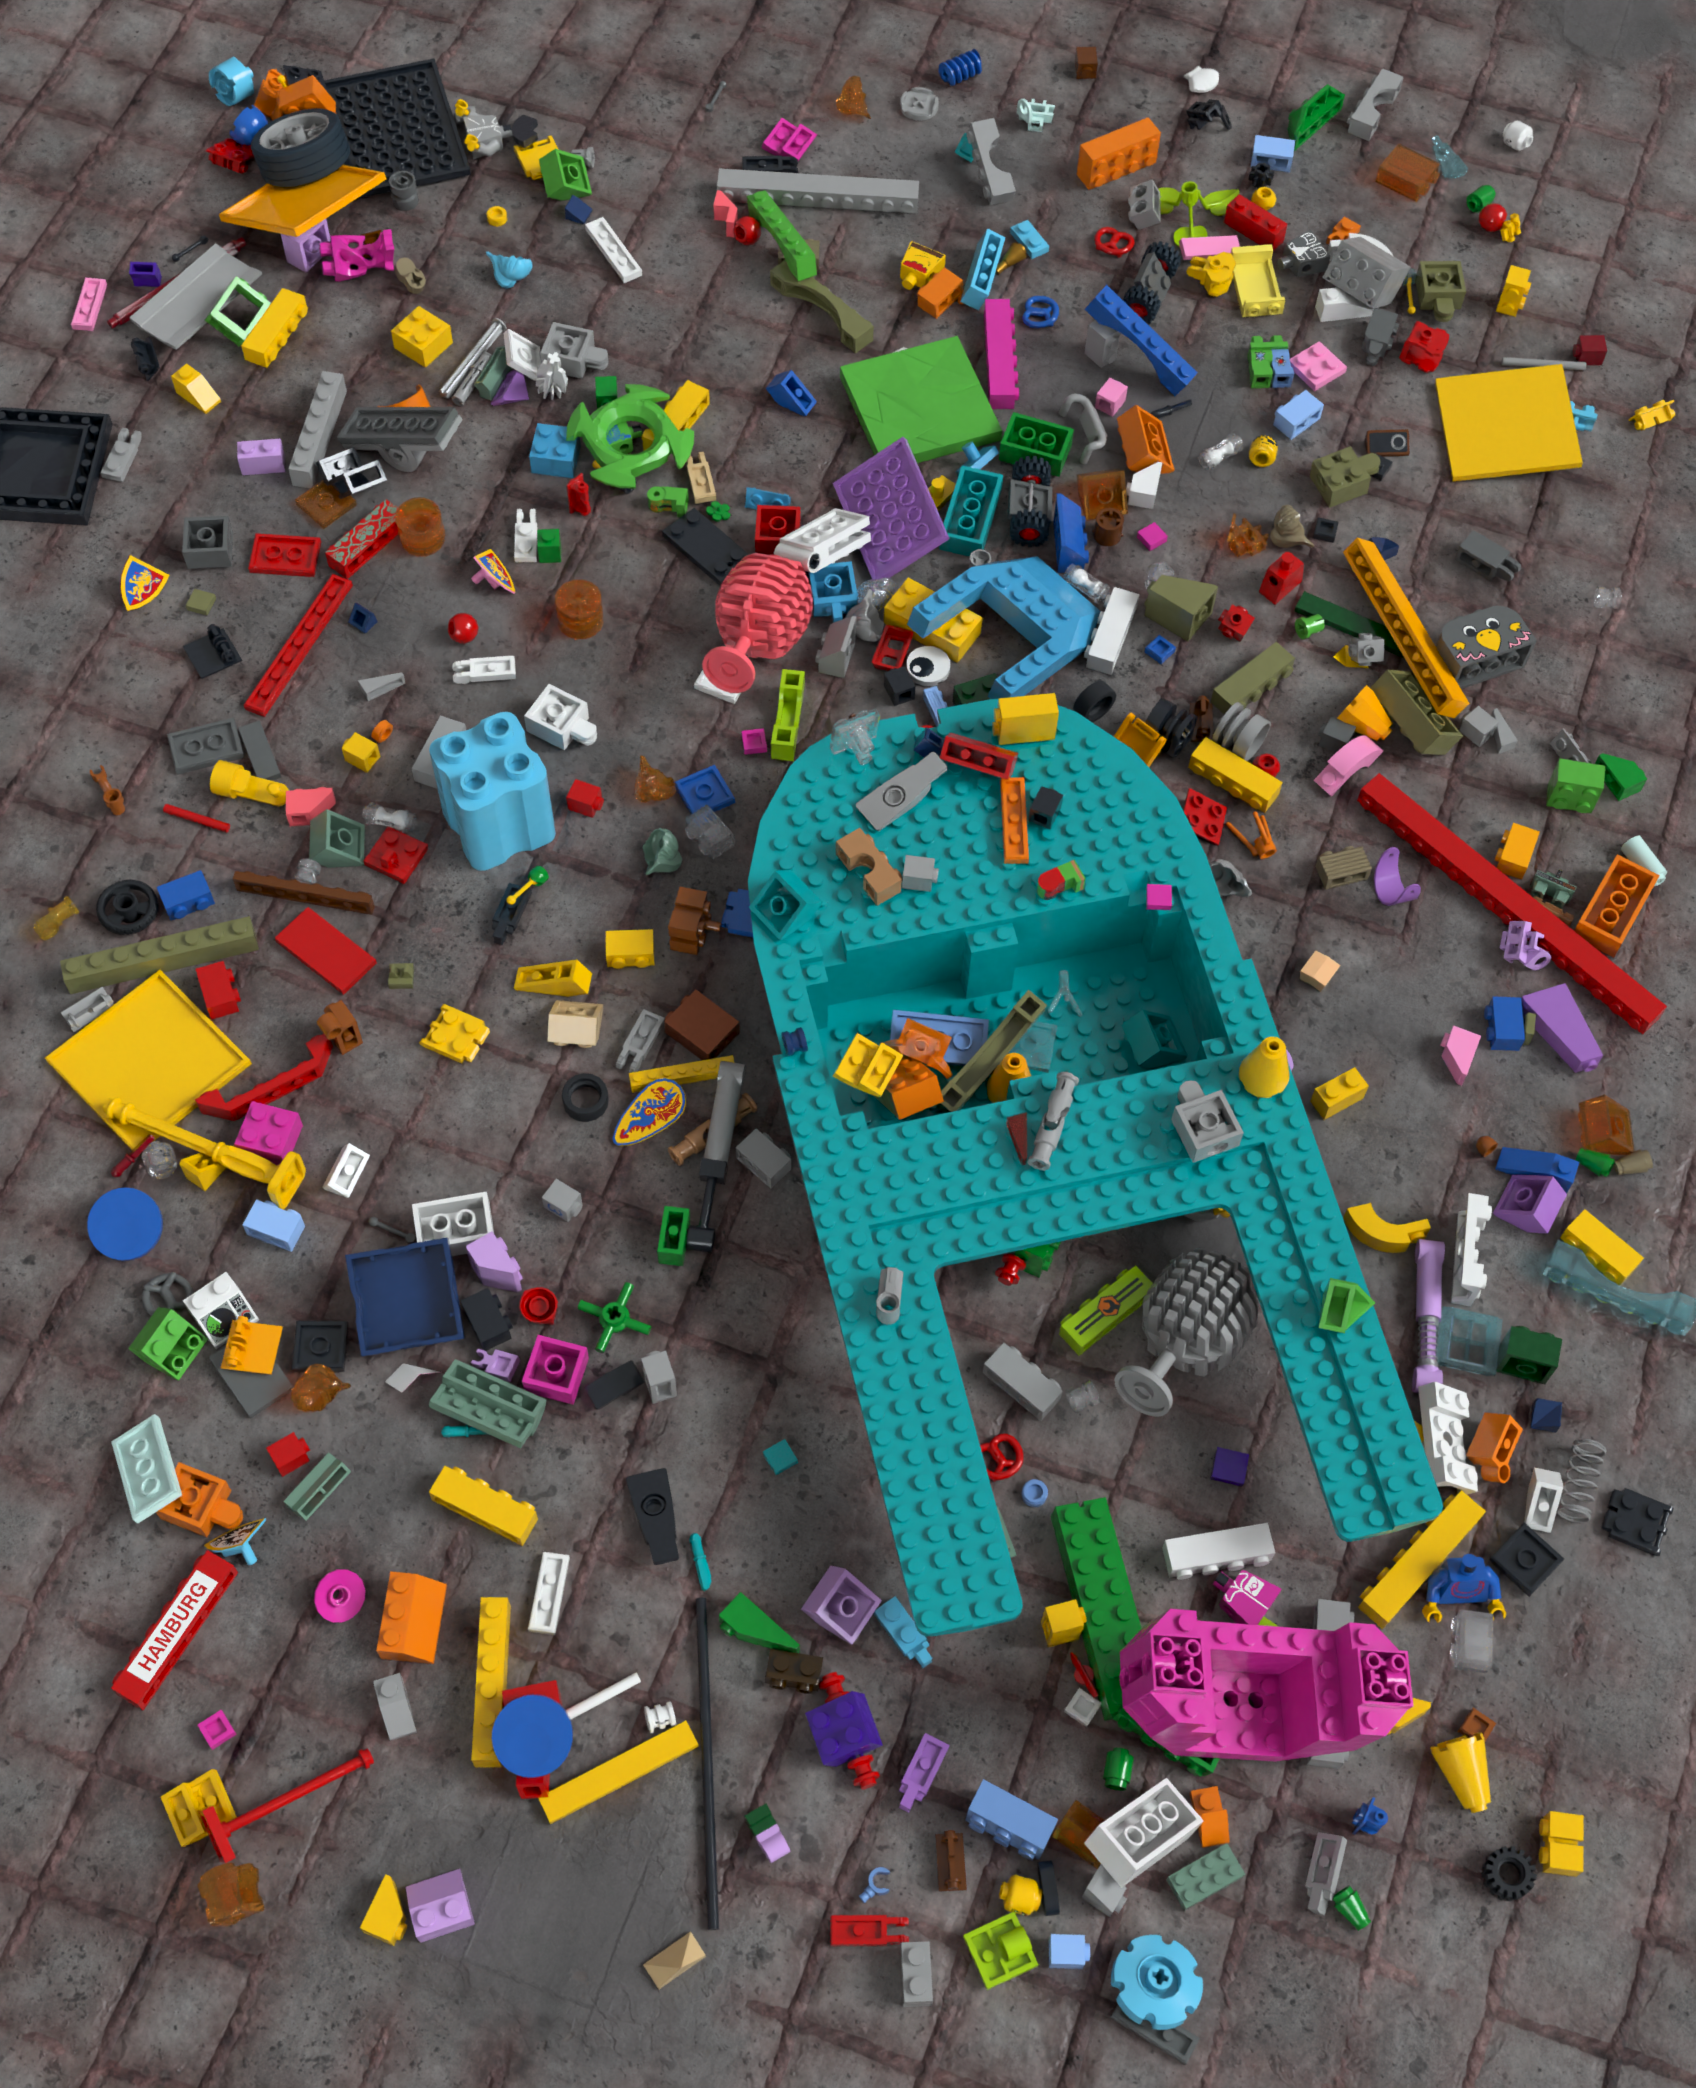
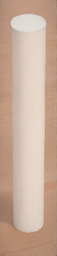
M634 1673L572 1706L566 1712L571 1720L640 1683L641 1680L638 1674Z

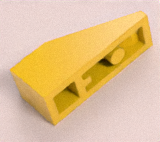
M578 960L519 967L514 989L517 991L566 997L585 995L589 991L592 973Z

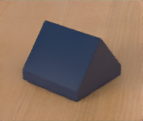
M355 603L348 623L363 633H367L378 621L374 613Z

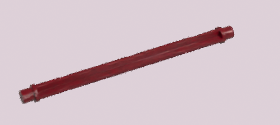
M240 237L221 248L233 256L246 246V242ZM178 275L115 313L112 318L107 320L108 325L113 329L129 321L136 311Z

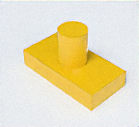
M943 475L933 479L931 486L928 488L938 511L952 498L956 485Z

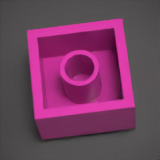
M252 1101L234 1145L237 1148L263 1157L277 1166L281 1164L288 1152L293 1151L303 1124L297 1112Z
M538 1335L522 1379L524 1390L538 1396L574 1405L589 1360L587 1347Z

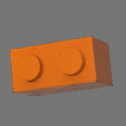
M944 267L939 273L934 274L931 281L919 289L917 293L918 307L937 319L963 294V280Z

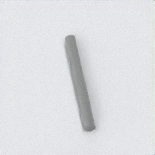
M1503 357L1501 363L1502 366L1539 367L1562 364L1563 369L1585 371L1586 362Z

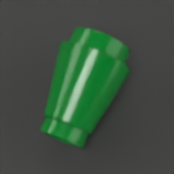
M1581 1148L1575 1161H1578L1599 1177L1601 1175L1607 1177L1614 1165L1615 1159L1610 1158L1609 1154Z
M1349 1885L1334 1895V1907L1355 1926L1357 1931L1363 1929L1371 1922L1357 1890H1353Z

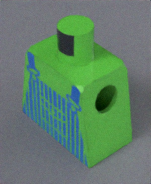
M626 421L615 425L607 435L609 445L620 453L628 454L632 452V439L642 437L640 424L628 426Z

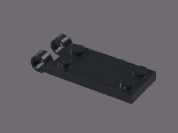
M695 508L662 530V536L720 587L730 570L735 568L736 564L740 561H744L741 560L743 557L749 555Z

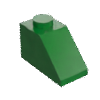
M1602 753L1595 762L1597 765L1605 766L1604 783L1618 801L1640 792L1647 781L1644 771L1634 761Z

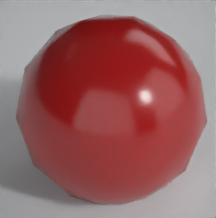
M1487 204L1480 211L1479 223L1486 231H1499L1506 220L1507 212L1500 204Z
M741 217L735 223L733 229L734 236L743 245H753L761 236V225L754 217Z
M455 614L448 622V634L455 642L461 644L470 643L478 634L479 627L477 621L470 614Z

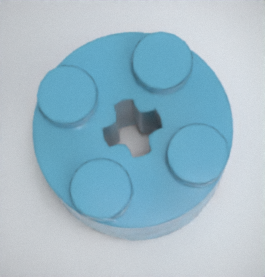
M236 57L229 58L209 71L210 85L212 88H216L218 93L215 95L225 105H235L254 94L253 72L249 67H245L237 60Z

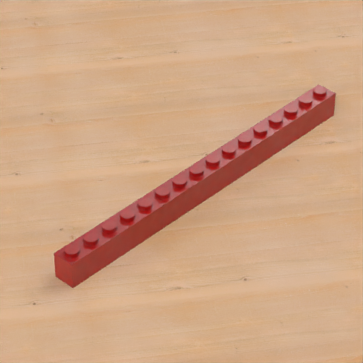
M1378 773L1361 788L1357 801L1364 809L1369 810L1381 823L1390 827L1398 837L1403 838L1412 845L1415 851L1423 854L1432 865L1440 868L1452 881H1456L1469 895L1478 899L1486 909L1491 910L1500 917L1504 924L1509 925L1510 921L1531 922V931L1544 934V938H1538L1537 946L1547 951L1551 955V960L1558 968L1567 972L1576 983L1583 985L1596 999L1605 1003L1614 1014L1627 1021L1631 1028L1638 1030L1643 1035L1661 1018L1667 1008L1664 1003L1383 775Z

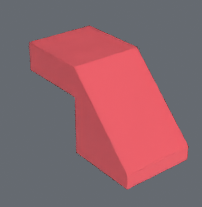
M717 190L714 201V220L726 221V237H735L733 229L738 220L737 207L722 191Z

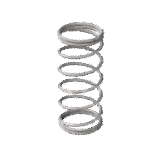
M1577 1439L1573 1442L1572 1446L1575 1455L1569 1459L1572 1468L1566 1471V1476L1569 1480L1563 1483V1489L1566 1491L1560 1498L1563 1505L1558 1506L1557 1513L1566 1520L1586 1523L1591 1520V1510L1579 1505L1565 1504L1562 1498L1564 1495L1569 1494L1578 1500L1593 1502L1595 1501L1594 1497L1582 1492H1569L1565 1485L1568 1482H1573L1580 1487L1591 1490L1597 1489L1598 1486L1588 1480L1571 1479L1568 1473L1572 1469L1592 1477H1599L1601 1473L1590 1467H1575L1571 1460L1578 1456L1589 1463L1603 1464L1604 1461L1600 1457L1605 1456L1607 1450L1605 1446L1597 1441ZM1582 1443L1591 1444L1602 1449L1603 1452H1589L1579 1448L1577 1445ZM1582 1456L1594 1457L1602 1462L1591 1461ZM1579 1469L1592 1470L1597 1472L1598 1474H1589ZM1575 1481L1590 1483L1596 1487H1588ZM1573 1494L1584 1495L1590 1497L1593 1500L1579 1498ZM1569 1509L1573 1512L1586 1515L1588 1518L1572 1517L1563 1513L1560 1510Z

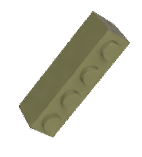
M1275 642L1213 689L1211 703L1223 714L1236 702L1241 703L1245 709L1249 703L1259 700L1262 693L1266 690H1272L1282 678L1286 679L1291 675L1294 670L1295 657Z

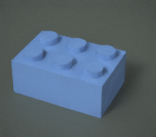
M983 1779L968 1809L965 1821L969 1822L968 1826L974 1831L981 1834L985 1831L993 1835V1840L1005 1847H1008L1010 1844L1019 1849L1018 1853L1024 1858L1040 1860L1058 1819Z

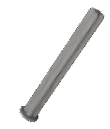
M498 318L492 319L491 326L439 390L442 397L449 399L470 373V367L477 363L482 353L489 349L500 333L506 331L507 327L502 320Z

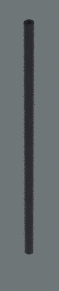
M696 1598L708 1930L713 1931L719 1930L707 1603L706 1598Z

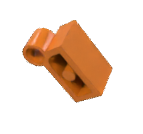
M1485 1412L1468 1448L1466 1457L1473 1464L1482 1465L1481 1476L1485 1481L1506 1483L1510 1478L1508 1463L1523 1430L1511 1415Z

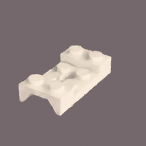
M1468 1193L1467 1210L1458 1212L1451 1303L1471 1307L1476 1298L1479 1299L1481 1289H1485L1487 1274H1483L1484 1264L1477 1263L1479 1252L1475 1249V1241L1478 1242L1480 1230L1484 1231L1486 1220L1489 1221L1491 1218L1492 1206H1488L1489 1196Z
M1438 1382L1419 1386L1425 1454L1437 1487L1452 1486L1457 1488V1493L1462 1490L1467 1495L1478 1492V1476L1475 1467L1466 1464V1451L1463 1442L1461 1420L1469 1418L1467 1393Z

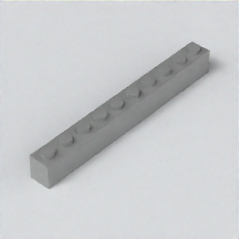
M719 169L717 190L722 191L731 202L748 203L747 196L766 190L776 205L917 213L919 181Z

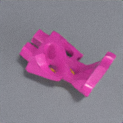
M391 229L383 230L374 243L363 245L365 236L335 235L330 237V241L320 243V256H332V261H322L323 275L334 276L335 281L340 282L365 275L367 269L374 267L394 271V245ZM356 242L358 244L356 248L351 249L348 244ZM350 265H356L358 269L351 270Z

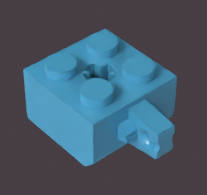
M852 561L831 563L815 573L808 572V580L812 590L811 597L813 598L814 617L832 615L834 623L842 620V614H847L852 607L858 604Z

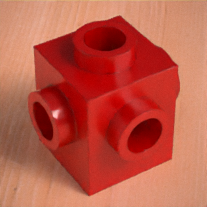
M1232 604L1229 611L1224 609L1218 620L1221 624L1218 629L1221 630L1225 637L1235 638L1241 642L1255 617L1248 614V611L1242 606H1234Z

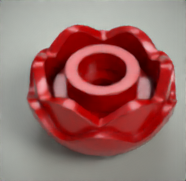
M1260 754L1252 762L1254 766L1273 777L1280 771V763L1272 754Z

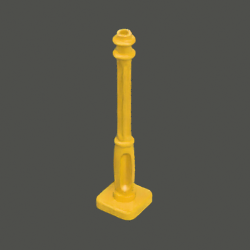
M119 1097L107 1099L103 1106V1111L109 1119L116 1117L119 1118L120 1123L123 1125L127 1123L134 1124L211 1157L212 1161L219 1162L242 1176L267 1183L269 1197L280 1209L284 1210L288 1206L305 1177L306 1168L300 1154L293 1151L288 1152L281 1164L276 1166L269 1160L252 1152L226 1145L224 1142H213L135 1109L132 1103L125 1105Z

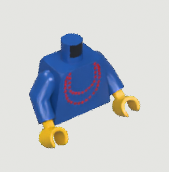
M1465 1554L1462 1558H1448L1440 1569L1428 1578L1426 1601H1429V1603L1423 1607L1422 1614L1427 1622H1429L1430 1615L1434 1613V1619L1439 1623L1442 1619V1614L1436 1607L1437 1603L1488 1602V1599H1490L1488 1611L1491 1618L1494 1620L1493 1613L1496 1610H1501L1504 1619L1506 1611L1503 1604L1499 1601L1502 1598L1499 1577L1491 1567L1485 1566L1484 1560L1481 1557Z

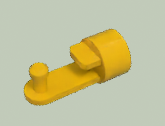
M219 760L215 764L210 777V790L214 794L233 799L239 796L274 806L286 804V791H289V789L284 784L251 776L250 771L244 770L242 765Z

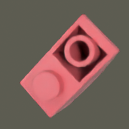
M319 787L317 789L286 791V816L289 826L310 825V820L326 809L330 810L336 804L333 789Z

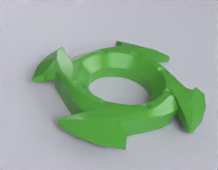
M625 384V392L628 394L599 407L591 415H589L585 404L581 402L571 414L567 425L566 441H574L577 437H583V442L596 462L601 466V468L590 473L591 478L605 485L636 489L635 477L662 466L668 461V457L671 454L674 457L677 468L681 469L691 455L694 446V431L688 428L684 431L677 430L664 410L656 404V402L669 400V394L649 386ZM636 421L646 425L652 431L654 441L648 449L641 453L624 454L616 451L609 445L607 441L608 432L612 427L621 422Z

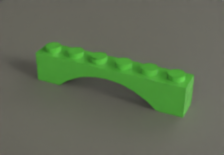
M766 190L747 196L749 216L754 217L761 227L766 228L772 234L795 278L801 281L817 275L815 253Z

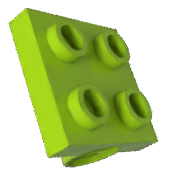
M1011 1912L963 1935L986 1990L1030 1971L1039 1965L1032 1951L1029 1937L1023 1926L1020 1925L1015 1912Z

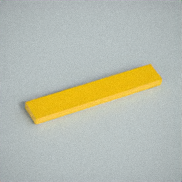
M684 1721L549 1792L548 1797L538 1799L550 1824L699 1747L687 1721Z

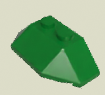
M1327 84L1309 99H1305L1299 108L1294 109L1290 113L1287 130L1289 139L1295 140L1294 151L1342 110L1345 94Z

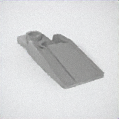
M931 752L919 763L900 772L856 803V808L877 831H880L916 806L931 788L930 783L947 771V766L935 752Z

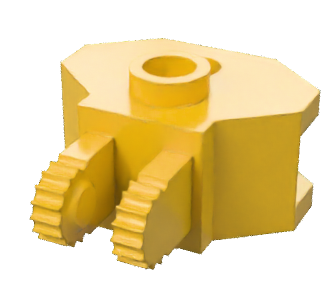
M1221 252L1215 256L1209 255L1207 259L1196 256L1191 259V266H1188L1186 271L1187 275L1201 280L1200 284L1204 285L1208 295L1218 297L1228 291L1234 276L1233 270L1236 266L1232 254Z

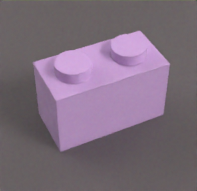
M281 439L237 442V459L242 475L285 472V454Z

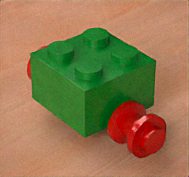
M1062 1241L1015 1251L1014 1255L1004 1254L1002 1261L1005 1265L1004 1267L997 1268L995 1272L998 1281L1007 1286L1018 1284L1020 1280L1017 1275L1018 1271H1024L1040 1278L1043 1270L1046 1272L1049 1270L1054 1251L1058 1250Z

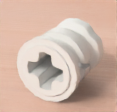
M671 1701L666 1702L665 1706L660 1704L654 1705V1709H649L648 1706L644 1707L645 1719L650 1733H653L654 1728L657 1727L664 1729L666 1728L665 1725H676Z

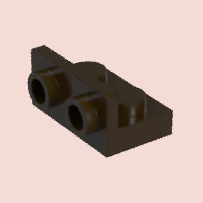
M770 1649L765 1683L770 1684L771 1688L779 1690L792 1687L796 1688L797 1692L811 1694L812 1691L818 1692L823 1657Z

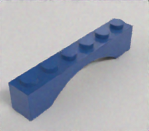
M1107 285L1085 308L1099 324L1119 331L1134 342L1152 363L1160 383L1174 396L1186 387L1198 373Z

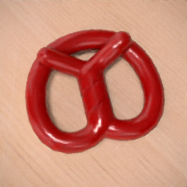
M1111 227L1099 229L1094 237L1096 250L1115 255L1118 258L1128 253L1134 246V238L1130 234L1118 232ZM1109 233L1113 235L1109 242L1101 243L1100 238L1103 234ZM1120 238L1126 239L1128 241L1127 246L1118 249L1116 245Z
M1006 1433L998 1434L989 1443L980 1444L981 1451H988L997 1463L994 1472L987 1469L988 1477L992 1481L996 1482L997 1480L1007 1479L1016 1474L1022 1467L1024 1460L1023 1450L1018 1440L1012 1435ZM1002 1441L1010 1443L1015 1451L1016 1460H1007L997 1445ZM1004 1467H1010L1009 1469L1003 1471Z

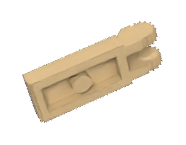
M699 452L698 460L700 463L693 464V459L690 455L686 463L695 504L715 501L714 484L704 452Z

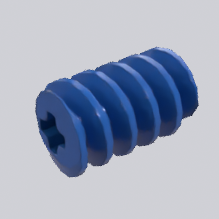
M972 49L965 52V54H960L958 57H953L952 60L949 59L946 62L940 63L939 75L944 82H948L953 86L956 82H962V79L967 80L969 76L974 77L975 73L981 74V58L978 51Z

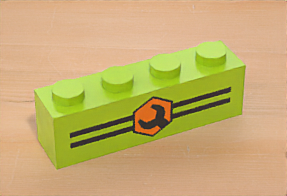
M1136 1265L1130 1270H1123L1116 1277L1117 1281L1112 1285H1104L1099 1290L1097 1297L1093 1300L1087 1299L1081 1304L1080 1310L1076 1314L1072 1315L1070 1313L1061 1321L1059 1335L1078 1356L1083 1354L1143 1305L1144 1296L1147 1295L1148 1289L1153 1283Z

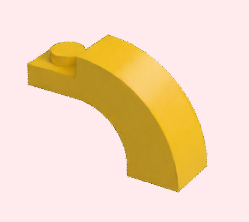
M1371 1203L1347 1208L1343 1217L1346 1226L1359 1241L1375 1250L1388 1253L1406 1252L1410 1242L1417 1243L1418 1239H1425L1431 1229L1428 1219L1402 1225L1385 1222L1375 1213Z

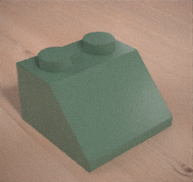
M326 809L310 820L309 860L328 868L364 865L365 825Z

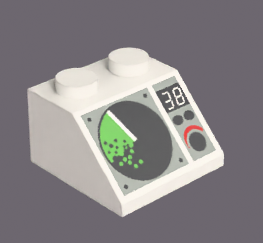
M227 1272L183 1300L187 1310L215 1349L227 1342L232 1320H237L238 1316L247 1317L248 1322L251 1323L259 1321L257 1315Z

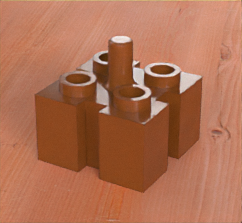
M679 887L675 908L672 911L668 925L669 936H671L669 940L670 950L698 955L699 948L704 947L706 941L704 930L708 929L718 932L721 930V922L711 921L712 914L709 913L711 902L708 901L706 891Z

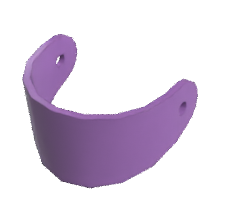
M1396 847L1389 848L1383 852L1374 873V890L1377 898L1382 904L1387 906L1415 900L1421 891V887L1418 884L1409 885L1404 889L1398 870L1400 852Z

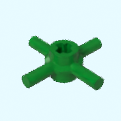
M625 1282L617 1301L609 1303L603 1308L583 1300L579 1302L578 1310L599 1317L600 1324L604 1328L595 1347V1350L599 1353L605 1352L613 1333H618L626 1327L645 1335H649L651 1331L650 1325L630 1318L629 1311L625 1307L634 1288V1285ZM615 1315L619 1316V1318L615 1317L614 1320L610 1319V1317L614 1318Z

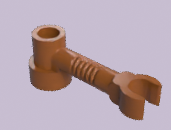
M100 765L102 771L99 774H94L90 770L93 781L98 782L104 792L103 799L106 806L111 809L114 815L124 813L125 806L120 790L111 787L106 778L107 773L104 767Z

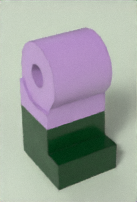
M766 1803L744 1816L747 1826L770 1863L791 1852Z

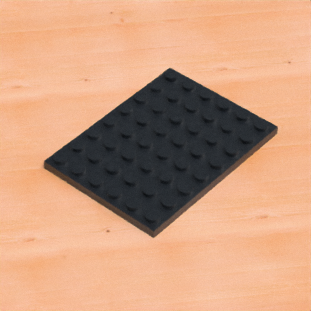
M434 58L324 80L327 92L336 102V114L339 116L351 152L343 165L384 172L386 180L358 198L391 192L389 179L392 174L398 171L412 173L415 177L416 186L471 175L467 157Z

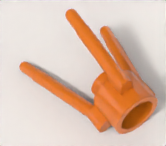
M1256 811L1253 812L1261 834L1260 837L1255 839L1254 846L1230 822L1226 823V826L1251 851L1253 857L1259 855L1260 859H1266L1276 853L1277 850L1272 841L1264 815H1261L1259 818Z

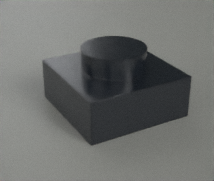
M1378 455L1380 458L1379 472L1371 476L1382 481L1391 469L1393 462Z

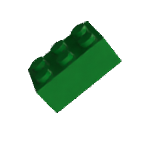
M1013 412L1000 443L999 460L1014 464L1016 461L1019 462L1020 458L1026 460V456H1029L1030 459H1033V456H1037V460L1041 457L1044 461L1049 462L1051 475L1060 477L1072 446L1074 429Z

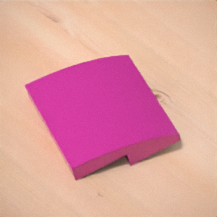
M781 118L763 142L761 148L775 156L795 157L799 161L817 134L802 124L797 128Z

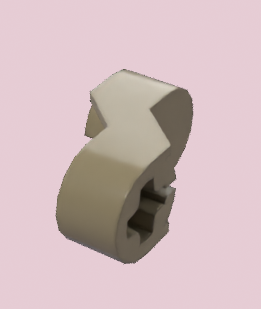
M400 258L395 266V274L398 280L404 283L409 292L413 294L421 293L426 283L422 271L417 269L409 258Z

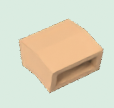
M1315 951L1301 969L1300 980L1312 985L1321 992L1340 965L1330 957Z

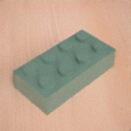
M1226 1843L1168 1876L1166 1881L1182 1909L1186 1911L1245 1876V1873Z

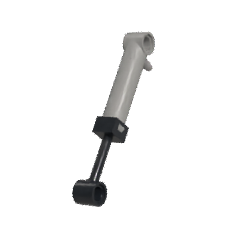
M727 1061L720 1062L704 1158H702L699 1172L700 1181L706 1182L699 1225H690L686 1243V1249L707 1253H712L715 1229L708 1227L716 1183L725 1185L729 1152L741 1088L743 1087L745 1077V1064Z

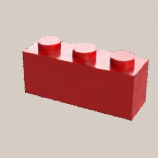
M1240 194L1227 205L1224 218L1226 225L1259 245L1272 244L1273 251L1284 242L1288 224Z
M949 733L945 737L940 759L1008 780L1013 775L1019 753L958 734Z

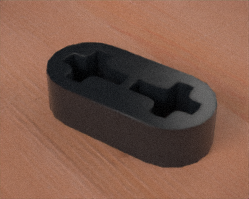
M1052 1860L1037 1862L1045 1916L1060 1915Z

